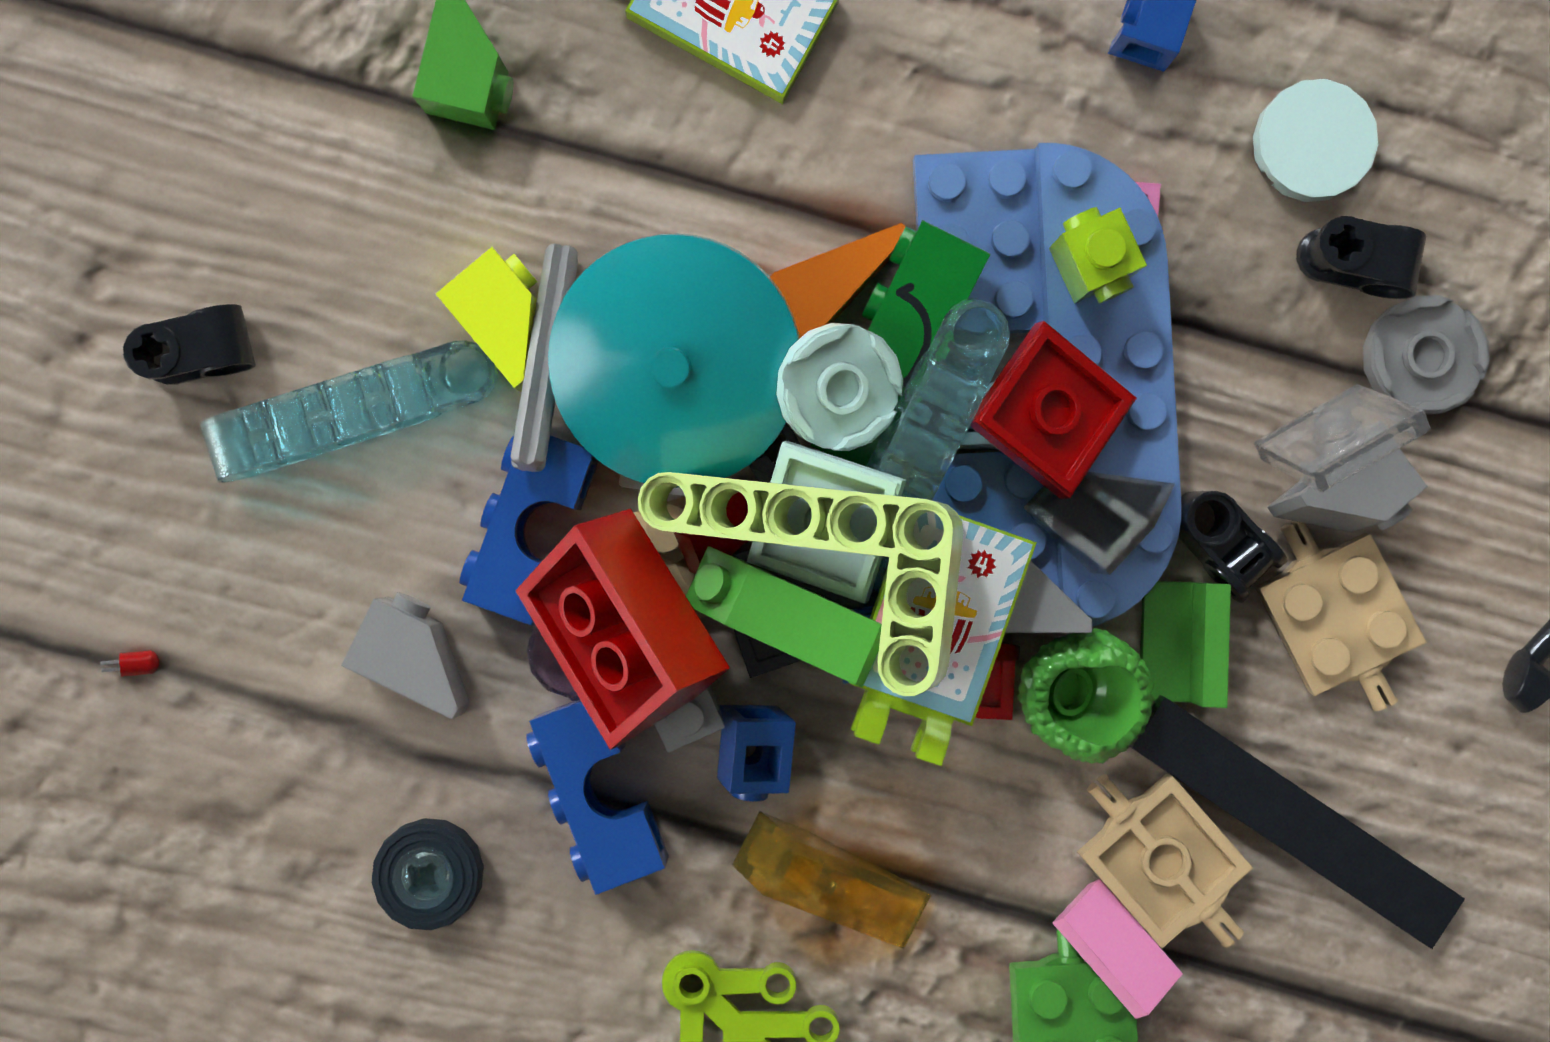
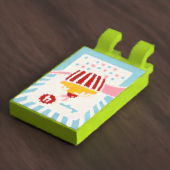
M631 0L625 13L630 21L783 104L839 0Z
M932 511L922 514L914 526V537L917 543L929 550L937 546L942 540L944 527L940 517ZM960 515L959 517L963 523V542L950 660L946 676L939 685L919 695L902 696L893 693L883 684L878 674L877 654L864 683L863 689L865 691L850 728L852 731H855V737L880 745L890 708L922 719L911 746V751L916 753V758L942 766L947 752L953 721L955 720L972 726L1037 543ZM888 568L870 619L881 624ZM918 578L908 587L906 595L910 608L916 614L928 615L936 603V592L932 584L925 579ZM912 645L906 646L899 658L900 668L907 678L916 682L922 681L928 673V659L920 648Z

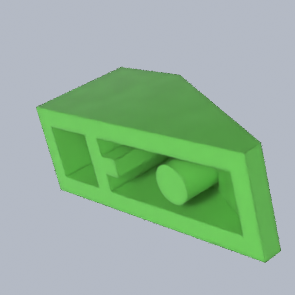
M710 546L707 547L686 594V598L693 609L862 688L879 652L881 623L756 565Z

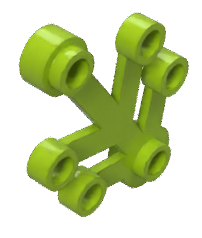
M689 950L674 956L664 969L662 976L664 996L670 1005L680 1011V1042H703L704 1013L723 1031V1042H771L768 1038H805L807 1042H835L839 1036L838 1016L832 1008L826 1005H816L808 1011H740L725 996L761 993L763 998L772 1004L788 1002L796 991V977L792 968L785 963L774 962L765 968H719L715 960L708 954ZM694 974L701 978L703 987L698 992L690 993L683 989L680 981L684 976ZM774 974H782L789 980V986L782 992H773L767 987L766 981ZM818 1017L827 1018L832 1023L831 1030L824 1035H817L809 1028L811 1022Z

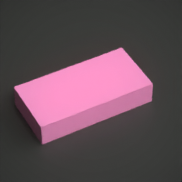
M1101 879L1089 883L1052 922L1135 1019L1149 1015L1183 975L1179 968Z

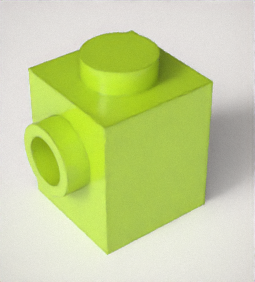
M1093 207L1062 223L1066 232L1058 237L1049 247V250L1074 304L1095 295L1098 303L1101 304L1134 288L1130 278L1145 268L1147 264L1121 207L1102 216L1098 207Z

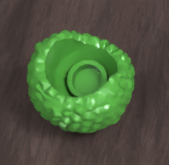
M1093 628L1092 633H1070L1060 638H1055L1049 644L1042 645L1039 652L1032 656L1022 669V682L1018 687L1020 692L1018 700L1022 703L1025 722L1031 724V733L1038 735L1049 747L1061 750L1064 755L1069 756L1072 760L1103 764L1109 758H1114L1119 753L1125 752L1129 745L1137 740L1138 735L1145 732V726L1151 716L1154 696L1151 694L1154 689V683L1150 679L1149 669L1146 667L1145 661L1140 658L1139 654L1127 642L1110 634L1107 630Z

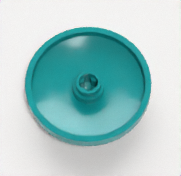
M679 233L653 235L625 243L609 251L585 269L572 284L560 304L551 329L548 350L549 378L557 407L574 437L592 456L611 470L641 483H645L648 478L657 473L665 472L726 478L750 465L761 456L782 431L786 421L783 418L776 395L778 370L789 348L799 340V333L792 311L778 286L761 267L746 255L724 243L697 235Z

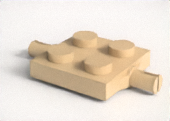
M1291 521L1292 524H1285L1280 530L1285 535L1296 560L1292 561L1281 574L1255 586V589L1305 687L1310 694L1317 696L1341 683L1359 680L1372 705L1373 711L1386 709V704L1393 706L1398 702V699L1394 696L1382 669L1395 657L1427 642L1372 535L1363 533L1336 547L1318 548L1306 523Z
M1166 773L1142 795L1130 798L1129 800L1109 779L1107 774L1101 775L1096 780L1111 796V799L1106 796L1098 785L1092 782L1087 788V792L1097 800L1110 817L1107 819L1103 829L1082 846L1077 853L1151 938L1163 948L1185 928L1203 922L1224 948L1234 945L1235 942L1220 926V923L1237 940H1240L1244 933L1243 929L1235 923L1221 905L1225 901L1230 889L1249 873L1253 867L1172 775Z

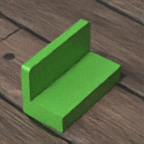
M1158 581L1151 591L1142 598L1140 658L1145 661L1146 667L1149 669L1150 679L1154 683V689L1151 692L1154 696L1153 701H1156L1159 695L1172 702H1190L1201 707L1227 708L1231 584Z

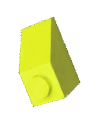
M491 247L439 290L436 296L510 384L522 392L537 298L529 289L538 281L515 254L505 261Z

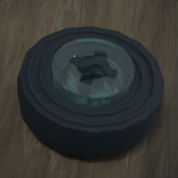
M423 818L404 824L384 840L373 862L371 883L378 904L392 920L409 929L434 930L453 924L472 907L482 888L484 865L478 845L464 829L447 820ZM419 867H420V875H421L420 878L418 877V874H417V873H418V869H417V868H419Z

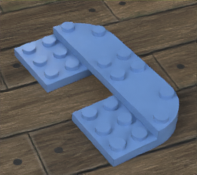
M1038 143L1035 149L914 155L912 162L916 231L923 220L991 254L949 337L1028 333L1035 323L1045 321L1137 398L1071 498H1058L1003 452L930 455L928 458L931 500L949 505L960 516L1037 542L1031 561L1092 619V627L1112 620L1137 604L1161 578L1175 550L1181 523V488L1168 257L1166 242L1158 216L1147 196L1127 173L1104 157L1072 145ZM1093 207H1098L1101 216L1121 207L1147 266L1130 278L1134 286L1131 290L1101 304L1098 303L1095 295L1074 304L1049 247L1062 233L1066 232L1062 223L1071 217Z

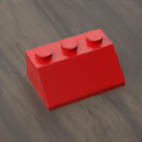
M631 508L576 524L515 590L610 750L622 745L695 699L730 669Z

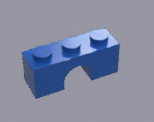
M551 435L545 467L540 472L522 471L512 466L511 451L514 436L510 439L501 463V470L508 472L500 495L492 493L485 505L480 527L487 529L480 551L472 550L469 553L459 581L461 585L467 586L462 601L531 626L535 625L515 590L543 560L536 557L526 544V522L537 508L549 503H558L581 511L599 462L584 447Z
M580 699L539 714L531 719L529 722L533 731L526 734L528 747L535 764L539 768L546 766L554 785L553 789L548 790L549 802L558 823L562 825L568 822L576 845L570 847V856L580 881L590 880L594 893L597 895L665 869L669 855L649 802L645 801L625 809H615L603 804L592 790L591 772L595 763L620 753L626 746V742L610 750Z

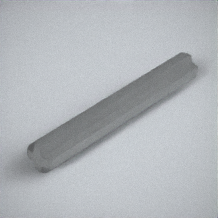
M554 243L550 244L545 250L511 451L512 466L522 471L540 472L544 469L555 407V398L552 392L548 367L549 340L552 325L560 304L575 282L578 252L570 245L562 246Z

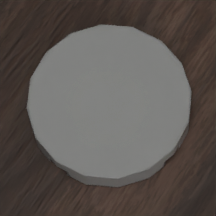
M1440 295L1415 296L1387 308L1371 325L1363 345L1364 372L1372 390L1388 406L1410 415H1436L1465 404L1473 396L1474 393L1472 392L1477 388L1479 381L1484 379L1489 367V341L1479 319L1468 309L1463 310L1458 305L1451 303L1453 300Z

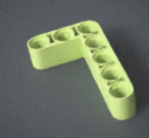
M672 472L657 473L648 478L641 487L638 496L640 514L643 520L651 527L662 531L889 557L878 653V674L888 689L902 696L919 695L939 685L946 676L950 660L963 542V523L958 513L949 505L920 498ZM679 486L685 494L686 505L682 514L674 519L667 510V498L672 489ZM740 492L748 503V513L745 520L735 527L727 517L726 507L730 498ZM803 498L811 508L812 519L808 528L804 532L797 534L791 529L787 514L790 506L796 500ZM862 505H868L873 509L877 517V527L871 538L862 542L853 535L850 529V519L857 508ZM932 511L940 517L944 533L938 545L928 550L917 543L914 537V526L922 514ZM918 578L927 580L932 584L936 592L935 606L926 616L916 614L907 603L906 594L908 587ZM908 645L920 648L928 659V673L922 681L916 682L907 678L900 668L899 658L901 652Z

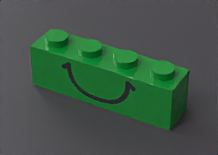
M923 220L917 231L905 226L889 259L900 266L889 288L877 283L862 313V317L872 321L868 330L882 337L898 358L903 376L902 396L898 395V402L894 408V411H897L890 426L872 443L850 451L821 448L813 443L811 444L812 447L824 453L881 471L988 261L990 253Z

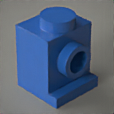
M1127 0L1120 20L1124 24L1111 42L1108 54L1164 72L1180 52L1196 0Z
M720 705L725 728L721 729L717 771L719 782L733 797L744 801H764L768 798V794L789 793L796 722L777 705ZM746 746H756L755 752L745 757Z

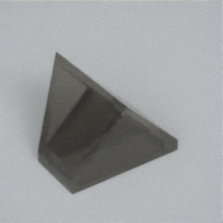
M1087 472L1071 498L1060 499L1043 486L1023 508L1091 573L1111 575L1155 527L1175 483Z

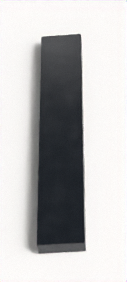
M1159 695L1151 708L1152 712L1145 726V732L1138 735L1137 740L1129 745L1130 748L1422 944L1433 949L1464 902V897L1166 697Z

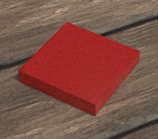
M1041 321L1033 325L966 424L1058 498L1067 499L1071 498L1137 398L1048 323Z

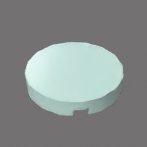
M1328 79L1303 80L1281 91L1259 115L1253 134L1254 158L1261 173L1265 171L1267 177L1274 183L1272 186L1282 195L1303 202L1330 200L1356 186L1372 167L1378 148L1377 122L1366 101L1350 87Z
M829 323L808 331L789 348L778 370L776 395L783 418L799 437L821 448L850 451L872 443L890 426L897 411H894V408L898 402V395L902 396L903 376L896 354L882 337L855 324Z

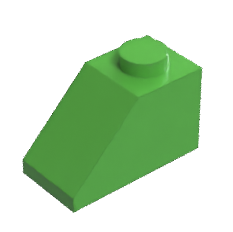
M436 0L412 97L426 114L495 130L499 112L506 114L509 110L513 95V78L508 76V70L466 0Z

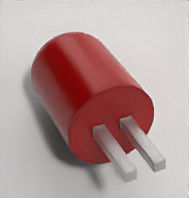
M151 650L119 653V660L102 661L101 665L119 663L120 667L101 669V672L120 671L121 677L153 674L159 667V658Z

